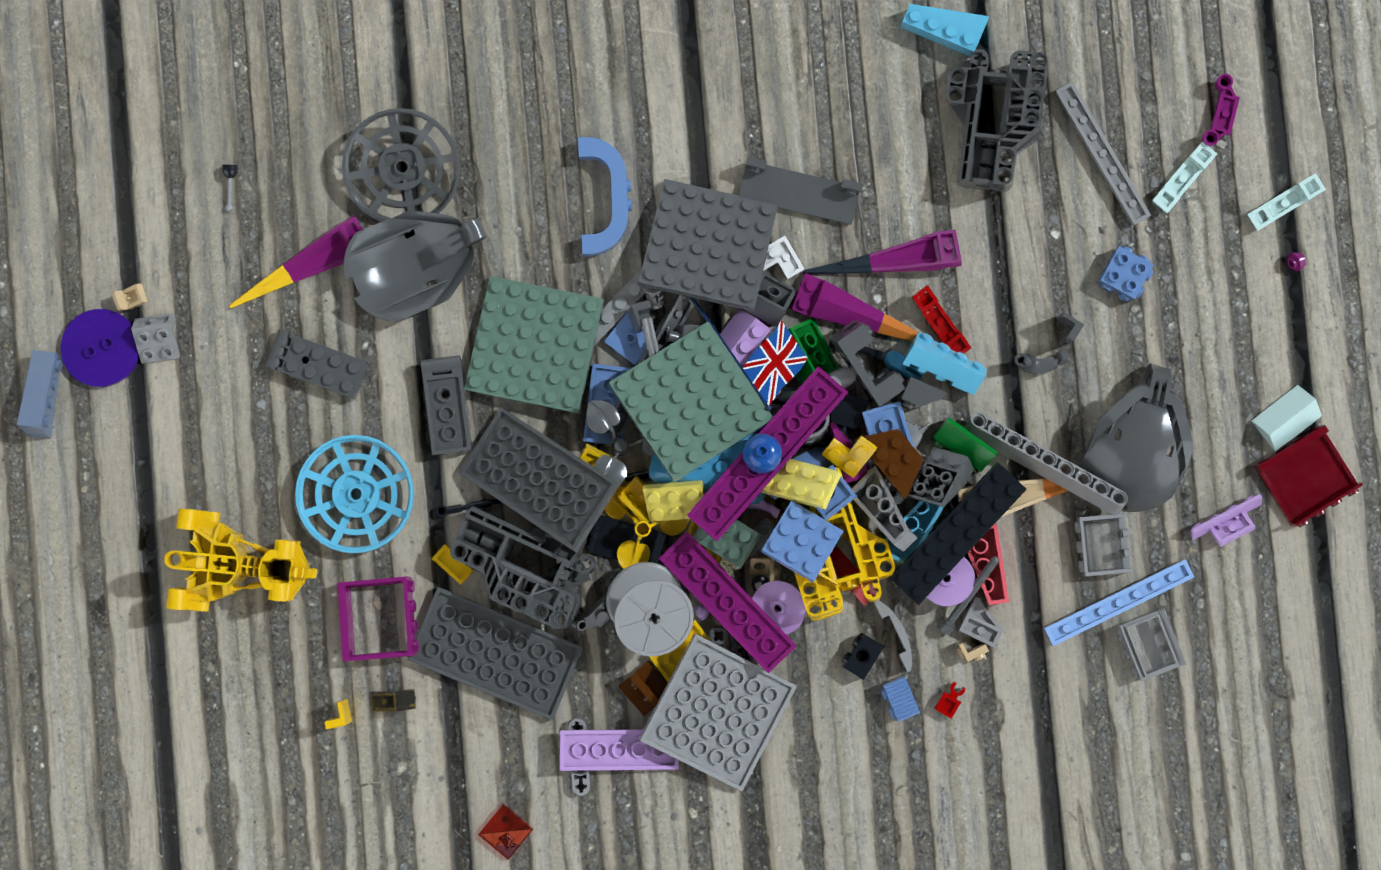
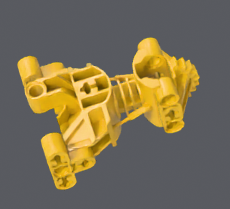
M178 508L176 528L194 530L193 540H190V543L196 548L197 552L174 550L169 551L165 555L164 562L169 568L194 571L193 574L185 578L187 580V587L168 588L167 609L208 612L210 601L236 594L237 590L247 588L250 590L264 587L265 590H269L268 600L291 601L294 600L295 595L308 578L313 579L317 577V569L309 567L300 545L301 541L279 539L275 540L274 549H268L256 543L252 544L245 541L243 534L221 523L220 512ZM244 544L265 555L263 557L251 556L249 549ZM174 554L180 557L177 565L172 562ZM284 560L291 562L289 580L273 575L274 561ZM247 576L259 577L260 582L238 587L239 583L243 582Z

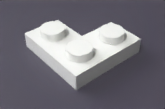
M786 236L769 244L763 271L778 263L788 280L805 270Z

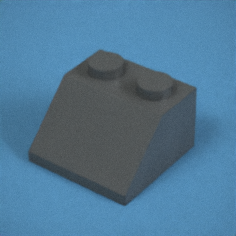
M763 272L755 310L745 311L777 327L797 290Z
M910 377L907 379L904 385L906 389L901 392L898 401L901 402L903 408L911 410L946 397L947 393Z

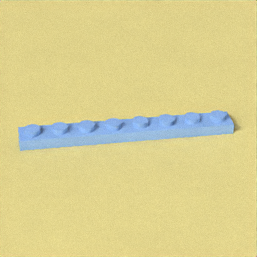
M1183 559L1043 629L1051 645L1055 646L1194 578V575L1186 559Z

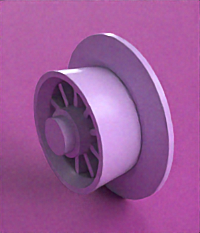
M963 557L927 598L940 606H954L966 600L971 594L975 582V574L970 562Z
M784 581L767 582L757 589L752 598L786 635L795 631L803 622L806 611L799 590L790 583Z

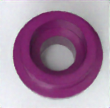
M1292 252L1288 256V265L1291 269L1300 271L1306 265V259L1302 253Z

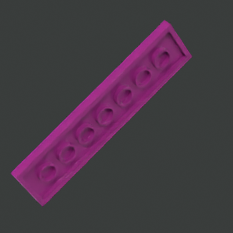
M688 532L659 558L768 674L797 647Z

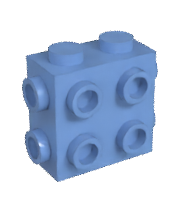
M1118 246L1111 255L1097 283L1101 285L1100 287L1107 292L1113 291L1118 294L1120 299L1128 302L1142 295L1144 291L1142 286L1145 280L1149 281L1154 272L1151 269L1154 264L1150 263V259L1143 255L1137 256L1133 254V250L1129 247Z

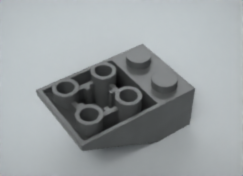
M933 447L908 497L944 507L966 485L974 468L969 458Z

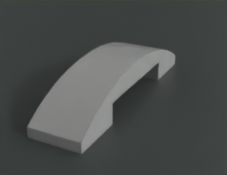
M880 600L873 602L880 618L889 617L904 649L897 654L905 671H911V647L903 625L893 611Z

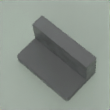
M1065 312L1056 317L1058 322L1068 327L1060 341L1066 345L1074 342L1084 324Z

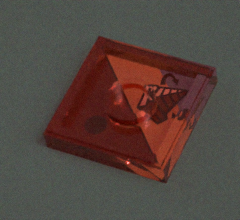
M503 804L478 835L509 860L534 828Z

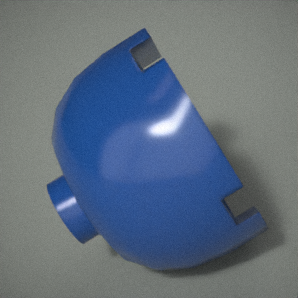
M757 434L750 437L745 443L743 460L746 467L752 472L758 474L769 473L780 465L782 448L773 436Z

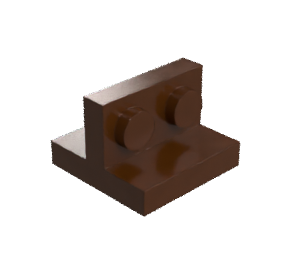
M647 661L618 687L640 713L645 716L656 707L668 683L654 666Z

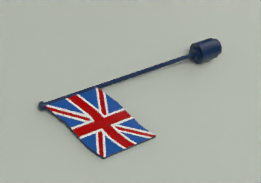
M689 297L705 321L710 323L766 407L765 410L770 411L772 409L771 404L781 389L799 373L807 360V356L783 322L780 321L775 331L754 351L747 363L742 367L695 298Z

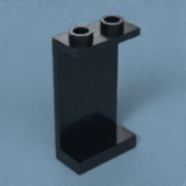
M600 515L593 526L592 536L587 537L585 547L588 548L587 552L618 560L617 550L620 544L627 540H632L636 543L638 535L635 532V524ZM651 529L649 535L642 537L639 544H646L650 549L648 562L658 564L666 533Z

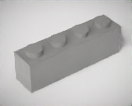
M875 465L852 488L853 492L857 495L854 501L886 537L904 552L917 539V536L907 527L884 479Z

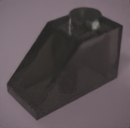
M414 689L372 692L373 711L397 712L416 709Z

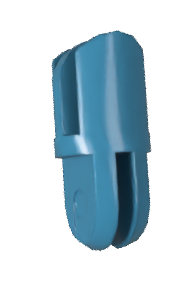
M893 350L885 355L884 363L886 367L908 379L913 377L920 381L919 377H922L923 373L917 371L918 367L910 364L909 367L903 365L904 354Z

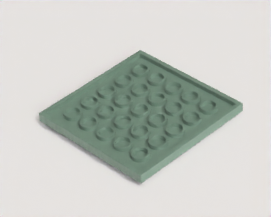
M490 276L464 390L579 414L604 299Z
M709 322L704 323L609 382V386L674 483L767 425L773 418L771 413L765 410L766 407Z

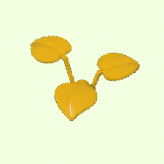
M619 486L607 504L605 511L610 517L615 519L623 518L626 513L635 523L634 528L638 535L636 543L632 540H627L620 544L617 550L618 561L621 567L625 569L633 564L649 561V547L646 544L639 543L642 537L649 535L652 527L660 523V528L664 533L674 536L680 534L691 519L655 521L651 524L646 520L638 521L630 513V509L625 508L620 503L618 496L624 487Z

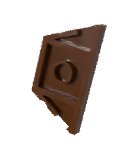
M899 429L863 436L877 447L870 459L905 499L924 459Z

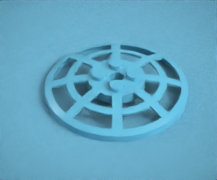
M342 436L322 444L305 461L296 483V506L304 526L320 543L340 552H368L387 544L404 528L413 508L414 485L405 461L389 445L368 436ZM360 441L373 445L369 455L362 453L345 455L341 443ZM333 447L337 458L330 462L321 474L309 470L322 453ZM380 447L397 460L403 469L402 472L392 475L388 467L377 459ZM362 459L367 461L363 471H352L348 460ZM341 464L344 474L337 481L328 478V473L335 466ZM375 464L381 468L387 478L377 482L370 475L373 465ZM307 477L317 481L315 489L317 506L305 510L303 487ZM405 478L407 479L409 492L406 511L395 507L398 495L396 482ZM323 484L333 488V500L325 503L322 502L321 495ZM389 485L391 486L392 493L390 504L380 500V489ZM356 488L362 493L358 500H354L351 496L352 490ZM336 507L344 514L340 523L334 522L326 510ZM376 507L387 511L381 520L374 525L372 524L369 514ZM320 513L324 521L336 530L331 541L315 529L308 517ZM392 514L402 518L400 524L391 534L378 541L375 530L383 526ZM351 517H362L365 526L364 529H348L346 527ZM343 534H368L371 545L349 547L340 545L339 542Z

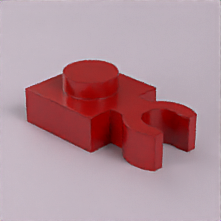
M954 681L950 684V693L943 692L934 707L935 710L950 719L953 718L961 704V701L957 700L958 696L963 695L966 689L962 687L959 692H956L954 687L957 683Z

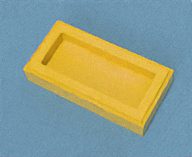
M446 544L432 558L460 585L474 571L472 567L453 559L450 555V548Z

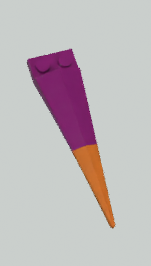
M807 273L802 278L790 309L807 317L841 325H847L856 320L867 324L872 332L912 342L918 331L833 284Z

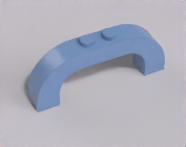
M578 137L579 159L600 161L608 167L611 173V223L601 233L582 235L583 257L598 256L615 248L626 233L629 217L628 211H632V199H628V192H631V180H627L624 161L613 146L601 139Z

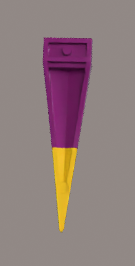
M355 215L333 226L232 302L229 308L236 307L312 275L343 265L345 252L350 240L356 232L363 230Z

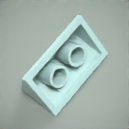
M1296 385L1252 419L1251 422L1276 452L1319 419L1322 414L1316 399Z

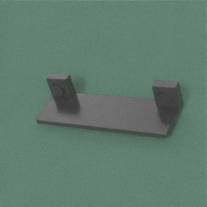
M747 157L739 197L778 205L777 208L849 225L852 224L862 183L845 179L842 182L769 166L766 165L767 161Z

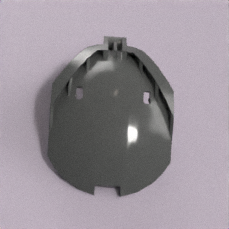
M408 210L354 234L345 252L343 264L345 280L353 279L360 296L353 299L362 309L382 320L398 322L449 300L473 263L474 250L472 246L481 242L487 236L479 218L462 225L453 216ZM414 230L415 235L406 239L404 234ZM437 280V284H433L430 287L427 286L428 282Z
M1152 363L1148 365L1145 373L1146 385H1137L1131 388L1099 417L1095 432L1091 436L1080 468L1127 494L1128 502L1125 504L1127 506L1125 512L1153 509L1171 499L1186 473L1194 449L1183 404L1175 394L1170 392L1172 381L1170 369ZM1117 428L1122 430L1119 440L1114 438ZM1173 445L1169 455H1167L1169 446Z

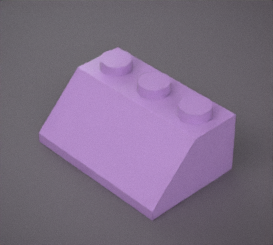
M739 308L720 333V336L741 366L744 367L754 351L769 335L771 329Z

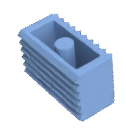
M904 675L882 684L883 689L880 691L884 701L888 700L891 707L888 708L892 719L896 718L900 722L920 713Z

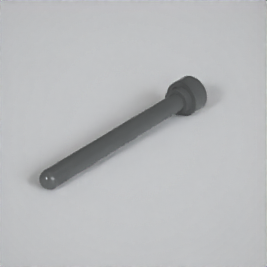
M992 557L977 577L969 597L958 604L948 618L946 617L940 621L937 627L941 632L951 635L955 629V621L999 562L998 557Z

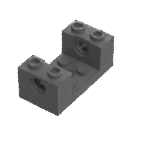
M853 320L831 335L829 339L847 366L855 372L856 380L870 401L880 407L906 389L903 385L905 381L894 370L890 371L888 368H884L873 376L869 370L862 366L864 361L859 354L855 353L874 341L871 336L873 332L867 324Z

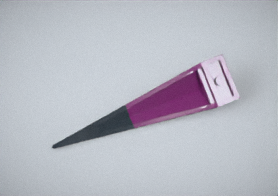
M956 230L934 232L871 254L806 269L803 271V274L941 271L942 268L961 266L962 260Z

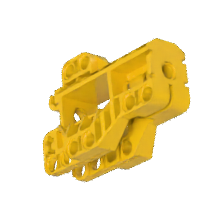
M835 468L842 476L840 468ZM796 502L802 507L810 508L809 511L820 517V513L815 507ZM851 502L827 521L834 526L844 523L859 573L837 579L830 555L825 562L826 568L820 570L813 583L794 572L807 615L813 621H819L840 614L844 608L840 590H852L859 587V584L865 599L869 602H877L882 594L879 580L892 576L895 570V564L887 541L858 525ZM877 544H882L886 549L883 553H877L874 547ZM883 563H889L892 568L889 572H883L880 566ZM871 583L875 591L878 590L875 597L867 594L870 592L869 584ZM812 587L815 590L812 594H805V589ZM832 601L837 603V607H833ZM823 603H826V611H824ZM814 606L821 608L816 614L810 612V609Z

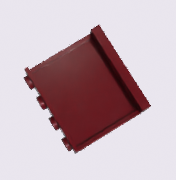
M1326 425L1314 428L1253 466L1290 526H1298L1300 528L1309 523V518L1324 514L1326 512L1325 508L1330 505L1334 507L1340 504L1343 497L1346 495L1350 497L1359 492L1358 488L1363 485L1362 482L1358 483L1330 440L1327 435L1329 430Z

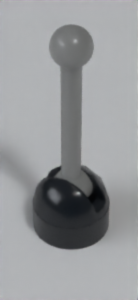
M224 164L222 165V173L228 178L227 205L225 209L227 212H231L233 210L231 205L232 178L238 173V165Z

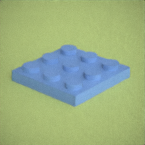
M791 501L761 552L813 583L842 535L843 530L796 502Z

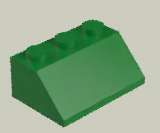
M814 318L788 329L807 356L806 363L795 376L800 386L817 367H820L827 374L840 369Z
M950 417L942 422L931 437L934 440L933 444L937 448H945L950 452L967 456L974 468L972 473L976 471L978 473L982 472L998 453Z

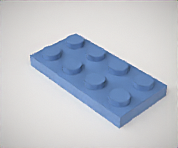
M593 363L588 403L593 400H601L614 406L618 398L609 386V382L631 368ZM585 420L584 442L612 445L613 440L610 432L607 431L604 434L594 433L590 430Z

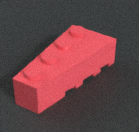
M994 524L968 552L977 577L992 557L996 556L999 558L998 564L982 584L989 605L1009 602L998 526Z

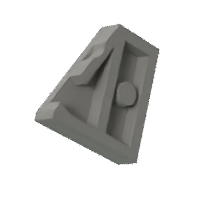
M974 596L958 630L995 648L1003 629L984 607L980 599Z

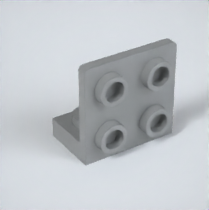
M174 313L134 320L131 330L141 363L177 359L180 357L173 331L176 321Z

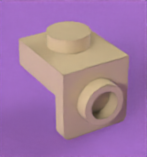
M142 283L135 284L122 291L112 292L118 311L131 310L148 302Z
M962 642L957 643L958 648L956 651L960 659H965L967 662L973 659L975 661L981 660L986 657L985 653L989 652L984 643L966 651Z

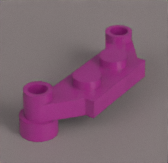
M1229 74L1220 75L1215 82V89L1218 91L1219 96L1211 128L1201 138V142L1203 141L1209 147L1217 144L1224 135H1231L1240 97L1235 95L1231 87L1233 85V78Z

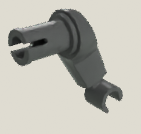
M1066 350L1057 352V359H1054L1053 356L1039 359L1033 355L1023 353L1018 354L1020 357L1015 356V363L1022 371L1038 375L1048 373L1058 367L1057 364H1064L1068 360Z

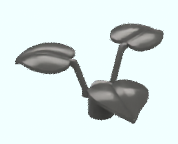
M593 400L588 403L586 422L590 430L597 434H604L610 430L613 440L611 445V452L614 455L613 459L608 455H602L597 459L594 468L621 484L626 478L627 470L623 462L616 460L617 457L623 456L628 448L643 443V451L646 454L653 456L655 454L643 436V439L627 444L624 439L616 438L612 426L620 422V414L612 404L601 400Z

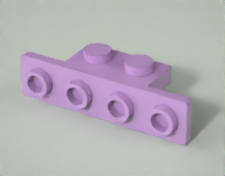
M1260 494L1250 496L1243 503L1230 506L1226 512L1215 514L1204 523H1197L1192 527L1190 537L1192 540H1195L1210 532L1218 545L1222 547L1255 530V525L1247 515V512L1262 504V496Z

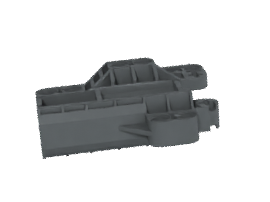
M978 49L972 54L970 68L954 67L951 69L948 77L947 102L965 126L958 186L1007 192L1013 186L1017 154L1039 140L1048 73V58L1041 52L1019 50L1011 55L1008 73L999 69L988 72L989 56L985 50ZM979 57L983 58L981 66H978L977 63ZM1041 57V58L1044 59V61H1043V60H1038V59H1035V58ZM961 74L963 79L961 81H954L953 76ZM984 85L1006 87L1000 135L977 133ZM953 93L961 95L957 101L950 99V96ZM1012 102L1021 103L1023 105H1012ZM1011 111H1014V112H1022V114H1019V113H1011ZM1010 119L1021 120L1019 122H1009ZM1005 158L1011 159V161L1007 163L1003 162L1002 160ZM1003 177H1006V178L1009 179V180L1006 181V182H1001V181H1000V179L1003 178Z
M471 507L467 511L466 518L462 522L457 537L451 546L450 555L452 558L483 573L491 600L553 628L570 627L582 604V598L579 594L565 588L573 574L571 569L583 574H590L594 572L597 566L596 561L591 556L582 553L587 537L579 550L575 552L539 527L525 530L477 507ZM516 541L562 561L554 581L508 561ZM463 549H465V554H464V556L462 555V550H463ZM482 556L483 561L480 564L479 559ZM589 560V568L584 569L585 566L579 564V561L587 562ZM516 575L520 576V578L515 584L514 580ZM531 582H533V583L536 584V585L534 586L532 592H531V591H528L529 588H530ZM543 607L546 609L544 616L541 613ZM560 615L564 617L562 624L559 622Z

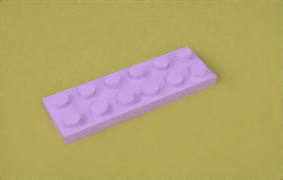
M643 729L560 730V771L679 769V760L641 742L639 737Z

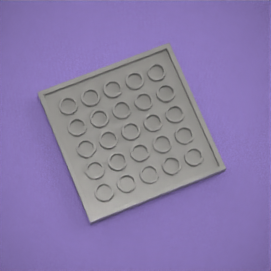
M694 633L639 740L743 791L797 686L771 672L768 674L764 668Z

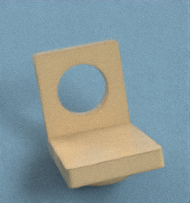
M750 557V574L769 575V582L778 579V568H774V559ZM757 562H762L766 566L763 569H756L754 565Z

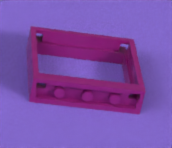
M405 576L337 583L342 662L417 656L419 642L416 640L415 632L418 630L417 620H414L416 601L413 600L415 583L412 577ZM403 584L407 650L355 655L351 588Z

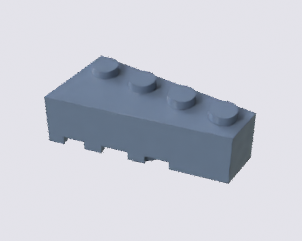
M32 350L17 426L27 436L50 439L52 437L59 373L63 365L57 353Z

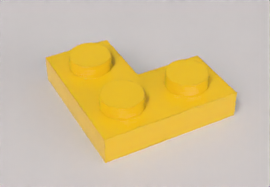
M860 436L851 449L833 438L823 451L822 456L854 478L876 451L877 447L863 436Z

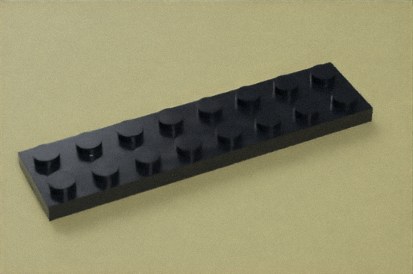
M996 462L894 571L889 579L917 605H920L1027 489L999 462Z

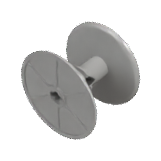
M652 562L633 564L618 573L608 588L606 596L608 614L615 624L619 639L629 650L643 656H660L678 648L688 637L693 625V607L688 596L682 590L678 578L665 566Z

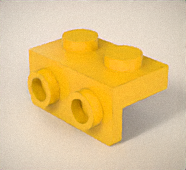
M636 476L620 491L618 498L625 508L633 511V515L638 521L646 520L649 522L643 493V486L646 484Z

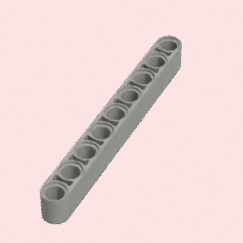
M974 413L965 426L966 430L995 451L1110 514H1118L1128 502V496L1124 491L982 413Z

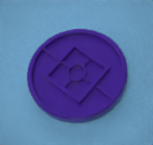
M93 309L78 315L69 323L61 340V356L68 372L78 381L94 387H108L126 379L135 369L139 360L138 350L131 330L133 324L123 315L107 309Z

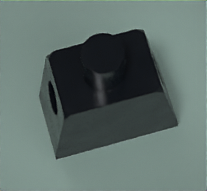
M847 394L830 413L829 423L834 422L847 437L848 429H858L863 418L862 412L866 411L870 400Z

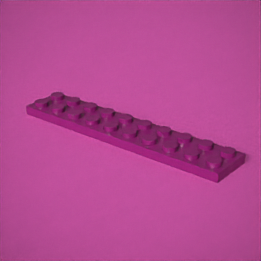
M817 367L759 433L773 436L779 442L782 448L780 465L769 473L758 474L752 472L746 467L742 452L687 516L718 542L843 400L848 391L820 367Z

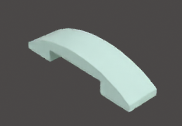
M1202 141L1166 182L1152 202L1165 213H1168L1193 181L1215 158L1217 153Z
M1315 173L1250 212L1247 216L1258 231L1326 189Z

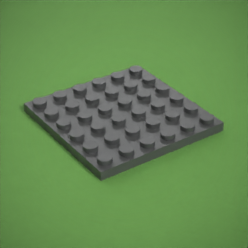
M664 179L638 285L754 311L778 205Z

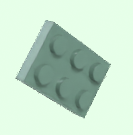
M736 520L718 542L700 527L696 530L693 538L701 545L741 569L761 534Z

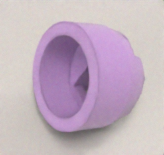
M702 604L693 608L701 621L708 617L709 611Z

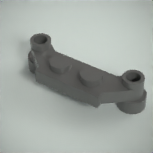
M616 568L611 572V581L622 571L621 568ZM607 592L585 614L579 610L572 626L576 627L579 631H584L586 628L594 626L601 628L610 619L606 607Z

